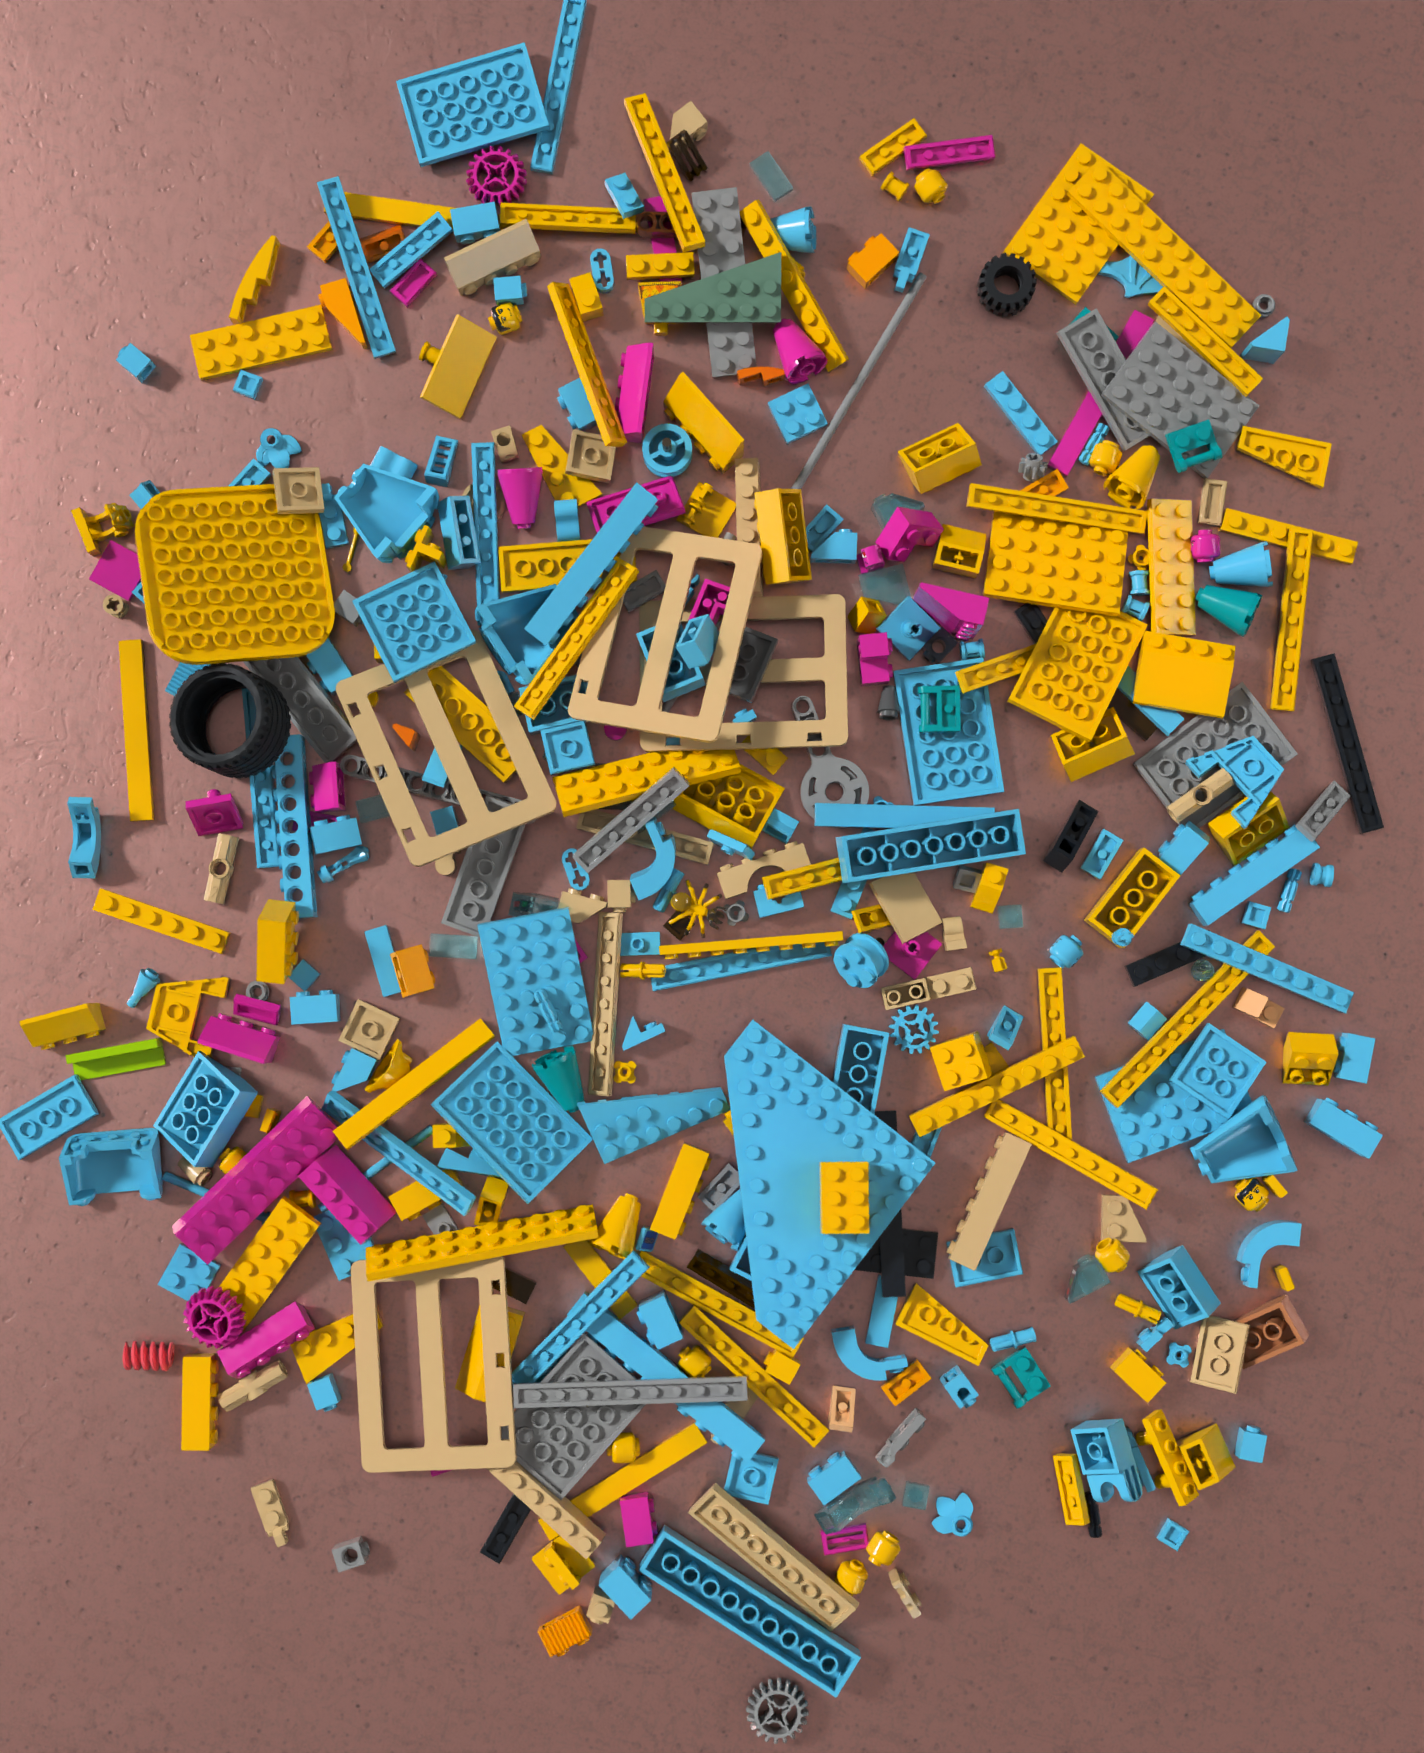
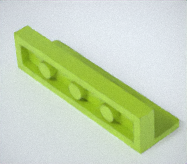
M162 1038L66 1055L67 1064L73 1063L74 1075L77 1074L80 1080L166 1064Z

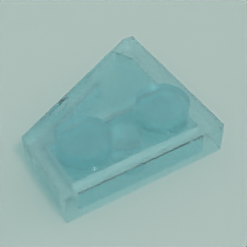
M903 564L858 575L863 597L898 605L907 596L911 597Z

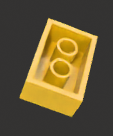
M268 899L257 920L256 981L284 984L287 977L292 975L293 966H296L298 960V952H294L295 945L298 943V932L295 931V925L298 924L299 911H295L296 902Z
M819 1162L820 1233H869L868 1162Z

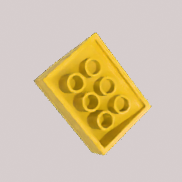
M684 372L679 374L663 401L665 408L663 412L671 421L675 420L680 425L679 427L686 431L695 442L693 446L700 454L705 453L709 457L708 462L716 471L720 470L724 474L735 464V459L743 457L744 439Z
M1145 631L1139 642L1133 703L1223 719L1234 667L1236 646Z
M740 764L741 773L690 785L673 800L670 808L706 828L713 829L742 842L752 849L785 788Z

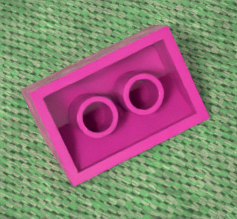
M219 1013L218 1016H210L197 1041L199 1044L266 1064L273 1062L281 1036L275 1035V1030L262 1027L259 1030L253 1028L254 1024L251 1022L240 1020V1023L231 1021V1016Z

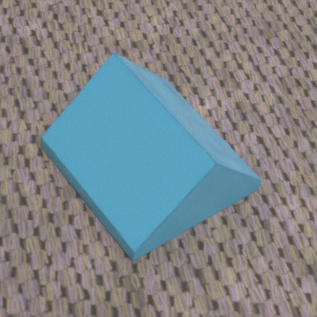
M1285 317L1250 342L1240 354L1241 358L1274 364L1285 352L1290 319Z

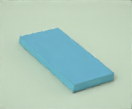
M75 1074L0 1118V1129L17 1159L22 1160L100 1113L79 1076Z

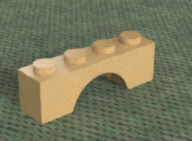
M797 841L785 844L784 850L777 852L776 848L763 852L764 857L758 859L753 857L752 860L742 859V864L735 867L733 863L720 867L721 872H718L717 876L725 899L746 893L749 879L757 870L763 867L772 866L788 871L811 865L804 844H798Z

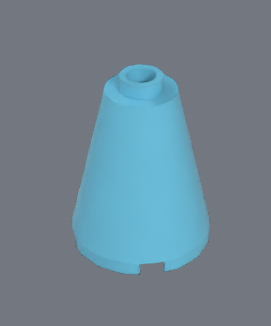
M811 206L771 218L787 250L815 253L817 240L816 225H813L811 220L815 218Z
M1260 542L1214 560L1213 566H1209L1210 579H1215L1216 584L1272 587L1273 581L1268 582V578L1272 576L1269 550H1264V547L1268 546V542Z
M740 1189L701 1223L702 1226H706V1231L721 1243H731L732 1246L730 1248L735 1251L739 1250L746 1236Z

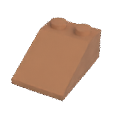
M1287 1294L1266 1302L1233 1320L1250 1325L1243 1369L1305 1343L1309 1336Z

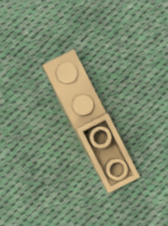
M972 967L882 987L881 992L885 1009L890 1010L976 990L977 987Z

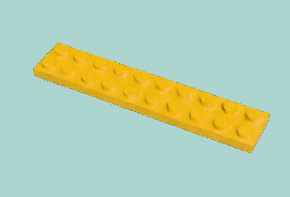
M1099 159L1067 192L1066 195L1162 287L1165 286L1230 348L1262 316Z
M580 1205L577 1208L559 1209L551 1213L534 1214L530 1217L512 1218L508 1221L491 1222L486 1225L466 1227L451 1232L444 1231L430 1236L423 1235L418 1238L397 1240L388 1244H375L366 1248L367 1281L599 1238L593 1205Z

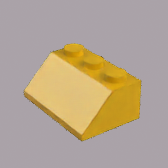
M959 423L897 451L913 485L920 494L931 491L935 487L945 482H950L954 478L966 472H971L982 465L976 443Z
M1114 707L1105 711L1090 743L1065 730L1051 735L1071 782L1135 754Z
M1271 791L1246 829H1243L1233 818L1231 811L1247 800V797L1208 823L1214 840L1233 866L1239 864L1249 855L1261 849L1268 842L1290 828L1280 799Z
M86 1003L19 1021L32 1047H41V1050L54 1048L55 1043L63 1041V1044L76 1042L77 1037L85 1035L86 1039L100 1035L99 1031L106 1029L99 1003Z

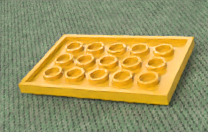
M1082 143L1075 150L1003 251L1007 257L1011 253L1016 254L1015 258L1018 259L1020 256L1024 257L1023 262L1025 264L1028 261L1030 262V270H1035L1036 278L1075 305L1119 244L1066 195L1067 192L1099 159L1146 205L1154 196V193Z
M994 511L983 596L1118 617L1120 614L1128 532Z
M1054 607L1007 702L1090 743L1148 624L1120 611L1117 617Z

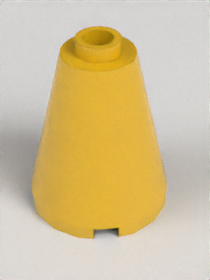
M1151 445L1141 446L1106 478L1103 487L1104 490L1106 487L1108 488L1109 493L1107 495L1125 508H1130L1131 505L1137 506L1135 509L1143 507L1160 460L1158 450Z
M628 1193L625 1196H619L597 1228L599 1238L590 1239L588 1244L601 1251L603 1249L609 1252L608 1254L625 1259L634 1250L641 1204L637 1202L638 1198Z

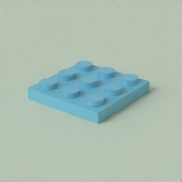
M1207 1023L1169 1080L1224 1118L1229 1119L1266 1064V1061L1210 1023Z

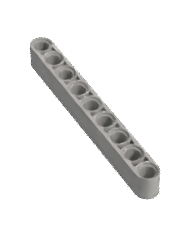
M347 755L342 758L340 768L343 773L353 778L375 783L374 778L369 776L370 769L365 758L355 755ZM356 760V770L349 772L347 770L348 762ZM384 766L379 767L378 775L380 779L388 776ZM398 767L409 793L460 806L450 781L446 783L445 792L442 795H436L434 792L436 785L423 781V786L417 790L413 788L412 783L416 778H422L423 774ZM479 789L482 796L490 795L504 801H509L512 804L522 801ZM533 820V821L528 822V823H526V824L534 823L536 820Z

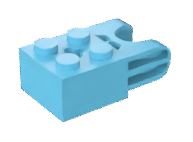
M1123 1418L1086 1420L1070 1429L1083 1475L1087 1476L1093 1499L1099 1503L1109 1501L1114 1495L1113 1485H1115L1124 1501H1138L1142 1495V1485Z

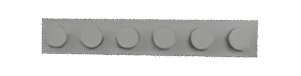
M673 767L572 855V858L589 873L688 788L690 783Z

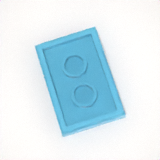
M1014 1228L992 1232L975 1271L950 1260L956 1288L1023 1274ZM946 1241L947 1249L951 1241Z

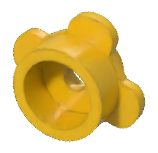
M1138 545L1136 551L1128 556V562L1134 564L1137 570H1146L1149 564V550L1144 545Z
M616 1061L614 1063L615 1076L613 1080L616 1083H621L622 1081H627L630 1084L634 1083L636 1080L634 1076L635 1062L622 1063L621 1061Z

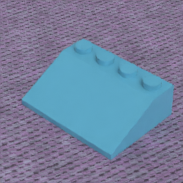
M198 1051L153 1126L194 1167H213L258 1092L245 1079L202 1051Z

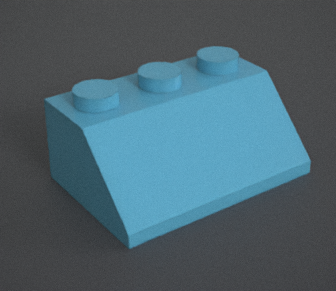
M1183 1245L1163 1253L1137 1271L1166 1317L1174 1324L1173 1328L1175 1330L1209 1317L1221 1304Z

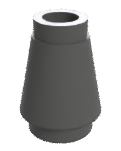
M883 686L877 711L879 718L882 720H896L898 714H900L895 686Z

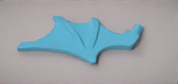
M1131 256L1120 261H1107L1098 273V275L1113 278L1120 282L1125 289L1124 297L1126 298L1140 295H1156L1163 288Z

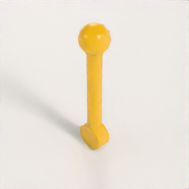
M355 528L353 529L354 537L348 559L342 567L345 572L352 570L351 561L359 536Z

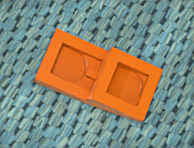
M751 367L737 370V379L739 385L761 378L764 387L785 380V373L783 369L774 367Z

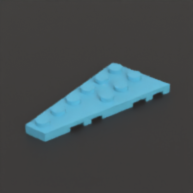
M721 1087L693 1090V1092L685 1093L670 1092V1094L666 1095L651 1094L622 1097L619 1100L607 1101L604 1099L598 1100V1102L577 1103L604 1164L730 1110Z

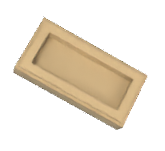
M1208 478L1203 480L1197 524L1214 527L1221 526L1228 481Z

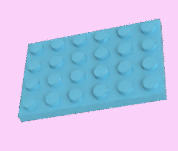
M525 42L396 81L421 167L550 129Z
M983 657L893 671L914 806L1004 792L988 685L964 694L960 688V732L919 733V725H921L920 694H918V687L959 685L955 672L984 662ZM929 694L930 725L937 724L936 694Z
M569 907L478 924L503 1048L511 1056L592 1041V1022ZM544 988L548 994L547 999H550L557 1013V1019L559 1018L562 1023V1029L552 1033L550 1031L549 1022H546L539 1008V1002L537 1003L534 998V992Z
M1196 1039L1180 1044L1119 1108H1115L1101 1093L1127 1163L1213 1132L1229 1120L1169 1080ZM1124 1066L1095 1076L1099 1090ZM1248 1091L1230 1118L1252 1103Z
M498 1041L431 1104L527 1204L593 1140Z

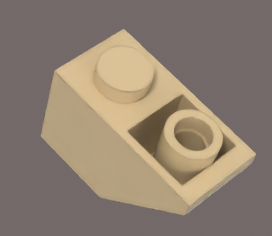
M692 101L673 114L670 139L682 130L688 132L692 141H698L706 135L708 122ZM682 137L681 139H682L684 145L686 146V148H688L687 143L685 142L684 138ZM676 142L674 145L678 150L679 154H682L683 152L681 151L678 143Z
M569 888L568 892L562 891L558 909L569 907L571 921L580 924L607 908L608 903L603 901L604 897L591 894L590 898L581 896L582 891Z

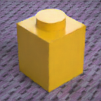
M776 1349L773 1353L769 1351L763 1362L766 1365L765 1372L789 1385L801 1365L800 1361L793 1357L792 1359Z

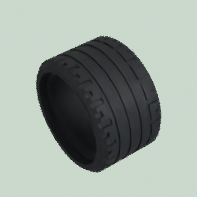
M231 663L211 664V666H204L203 669L195 671L178 688L170 707L169 727L178 750L183 752L182 755L191 762L226 777L248 778L250 775H258L259 772H263L266 768L271 767L272 763L277 761L280 754L283 753V749L287 745V740L290 736V709L278 688L262 677ZM247 688L251 692L256 706L254 728L248 739L240 747L231 752L216 755L211 750L206 737L208 714L220 697L230 691Z

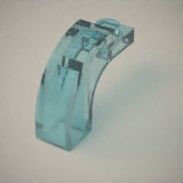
M873 1477L838 1495L817 1511L814 1516L827 1535L842 1530L854 1518L874 1507L892 1503L897 1497L885 1478L877 1480L876 1477Z

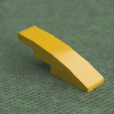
M271 235L256 254L241 281L229 314L233 324L243 323L247 304L256 306L261 285L270 286L280 246L276 236Z

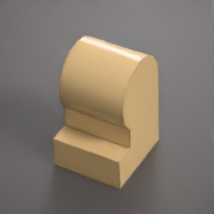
M510 425L491 431L501 463L519 458Z
M455 853L435 861L437 872L445 876L455 873L457 869Z
M961 917L942 918L944 950L967 948Z

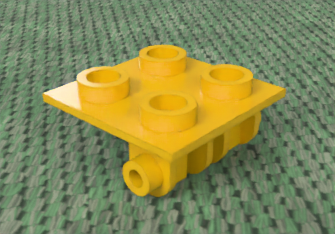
M699 481L684 506L686 513L679 515L676 520L703 536L718 538L736 509V502L713 490L710 484L706 482L703 484Z

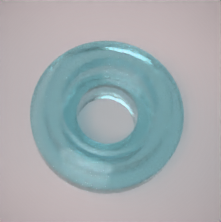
M1205 959L1196 961L1191 968L1192 977L1198 981H1207L1215 973L1214 966Z

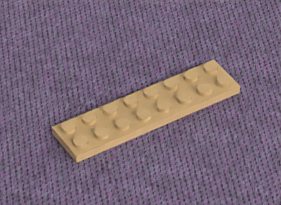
M715 1483L690 1508L688 1513L830 1632L857 1609L859 1605L857 1600L718 1484Z

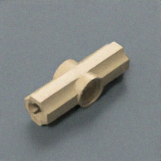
M1221 768L1166 807L1168 814L1178 824L1234 785L1233 778L1224 768ZM1197 790L1204 792L1205 799L1203 802L1196 799L1195 793Z
M218 834L213 860L209 864L210 873L204 900L224 904L229 880L234 872L233 863L239 837ZM220 863L226 865V871L222 875L217 873V866Z
M278 1359L259 1371H253L248 1376L240 1379L237 1384L217 1395L220 1405L228 1412L247 1400L251 1401L268 1391V1388L287 1378V1369Z

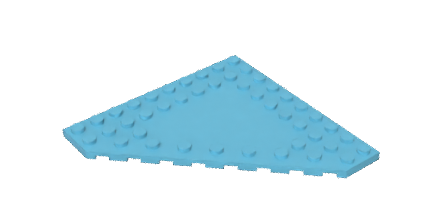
M752 1019L724 1055L755 1315L758 1322L794 1349L935 1165V1162ZM819 1162H868L869 1233H820Z

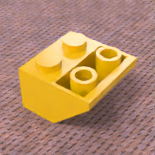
M942 524L944 530L939 536L932 568L976 578L983 559L986 534Z
M1288 1032L1283 1047L1282 1082L1287 1084L1328 1086L1339 1055L1334 1034Z
M1217 1424L1176 1441L1198 1491L1220 1482L1236 1467Z

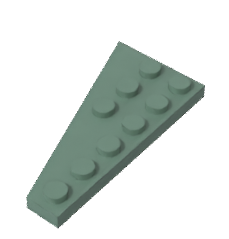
M781 252L645 298V323H781Z

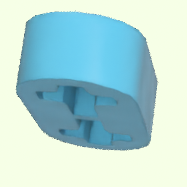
M596 249L590 256L593 280L597 291L606 294L614 287L611 259L606 250ZM599 255H602L603 259H607L603 261L604 268H599V263L596 261ZM601 274H605L606 280L610 281L607 282L606 287H603L602 283H598L601 282Z
M574 848L567 849L562 855V863L569 883L575 890H584L590 884L589 874L577 862V868L574 869L571 862H566V859L569 858V853L574 854L577 851ZM575 871H579L581 877H586L581 887L573 883V880L576 879Z

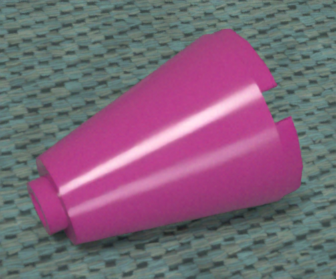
M783 318L781 323L775 324L773 333L786 379L791 384H798L809 380L807 376L814 372L815 376L820 373L827 364L825 353L792 319Z
M542 467L497 470L512 524H517V529L531 528V523L536 521L543 474Z

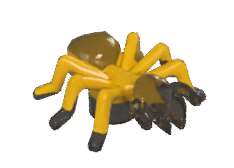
M686 880L685 882L691 897L685 892L673 895L671 906L676 911L683 913L668 921V924L671 925L686 916L691 917L684 932V935L687 936L698 915L701 937L705 938L703 917L707 918L711 927L718 930L719 927L712 922L722 924L723 922L718 918L724 919L725 916L717 910L726 911L727 909L717 906L708 910L707 906L722 898V894H718L702 905L709 885L707 883L704 885L701 896L697 899L690 880Z

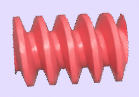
M136 1340L133 1341L131 1347H129L126 1341L123 1349V1366L126 1370H131L133 1367L138 1371L143 1367V1370L148 1371L152 1367V1370L158 1371L161 1367L162 1371H168L174 1361V1343L170 1342L169 1347L165 1348L164 1341H161L159 1348H156L155 1341H152L150 1348H147L146 1341L142 1342L141 1347H138Z

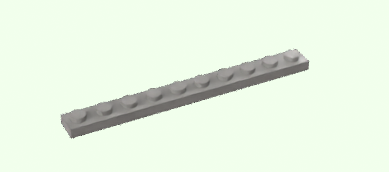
M747 1376L513 1384L514 1408L748 1400Z

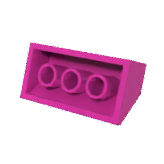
M650 342L627 346L626 353H622L621 367H624V372L618 378V389H621L620 397H616L615 411H618V419L627 442L643 444L654 363V344Z
M334 1145L298 1176L360 1245L369 1240L397 1213L395 1208L337 1145Z

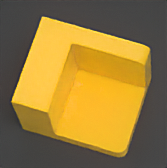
M861 596L848 614V619L855 632L874 634L877 630L876 628L887 615L879 600Z

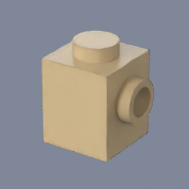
M607 880L608 908H613V913H625L626 908H631V903H636V893L634 889H631L630 880Z
M595 1587L586 1616L590 1617V1620L594 1623L603 1624L604 1622L608 1624L615 1603L601 1588Z

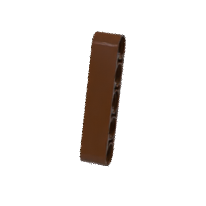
M646 211L637 217L636 232L640 237L678 239L674 228L669 230L663 226V223L671 222L667 212ZM740 217L743 238L747 227ZM643 221H649L652 224V227L649 229H645L640 225V223Z

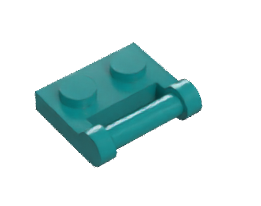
M1209 419L1165 435L1178 473H1182L1187 468L1212 459L1216 461L1222 458V451L1217 445ZM1207 444L1209 451L1183 459L1181 453Z
M960 685L919 686L918 694H920L921 725H919V733L960 732ZM929 694H936L937 724L930 725Z
M1025 1346L991 1368L994 1375H998L1014 1400L1012 1403L1016 1409L1024 1406L1029 1400L1051 1387ZM1009 1366H1011L1027 1391L1022 1395L1005 1371Z

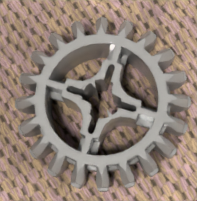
M769 1678L768 1686L761 1682L759 1684L760 1690L755 1688L752 1690L755 1697H748V1702L751 1705L746 1706V1712L750 1713L747 1715V1721L752 1722L750 1725L751 1730L758 1729L756 1732L758 1737L765 1734L764 1739L766 1742L773 1737L774 1744L778 1743V1738H782L783 1743H786L788 1735L795 1739L794 1731L798 1733L803 1731L801 1725L807 1724L805 1717L809 1715V1710L806 1709L808 1701L803 1699L805 1696L804 1692H797L799 1689L797 1684L790 1688V1680H786L784 1685L781 1683V1678H777V1684H773L772 1679ZM781 1694L787 1697L778 1699L774 1695ZM766 1699L769 1707L762 1716H759V1707L763 1700ZM773 1705L775 1708H781L782 1716L780 1715V1713H774ZM796 1705V1714L792 1721L789 1722L786 1714L791 1710L792 1706ZM776 1722L780 1724L781 1727H773L769 1724Z

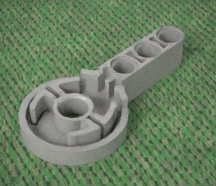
M799 696L793 701L791 709L796 721L819 720L813 702L809 697ZM798 701L807 702L809 708L806 713H800L796 709ZM808 734V741H822V734ZM806 747L811 760V766L803 777L800 796L804 809L814 820L815 803H868L869 784L865 774L856 764L847 759L835 757L830 747H824V753L821 756L815 755L812 747ZM831 783H837L843 789V795L837 801H832L826 796V788Z

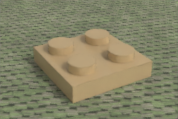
M573 429L565 474L610 483L616 447L605 446L602 436L599 434Z
M319 467L273 468L278 514L324 512Z
M358 999L338 1041L381 1060L400 1018Z

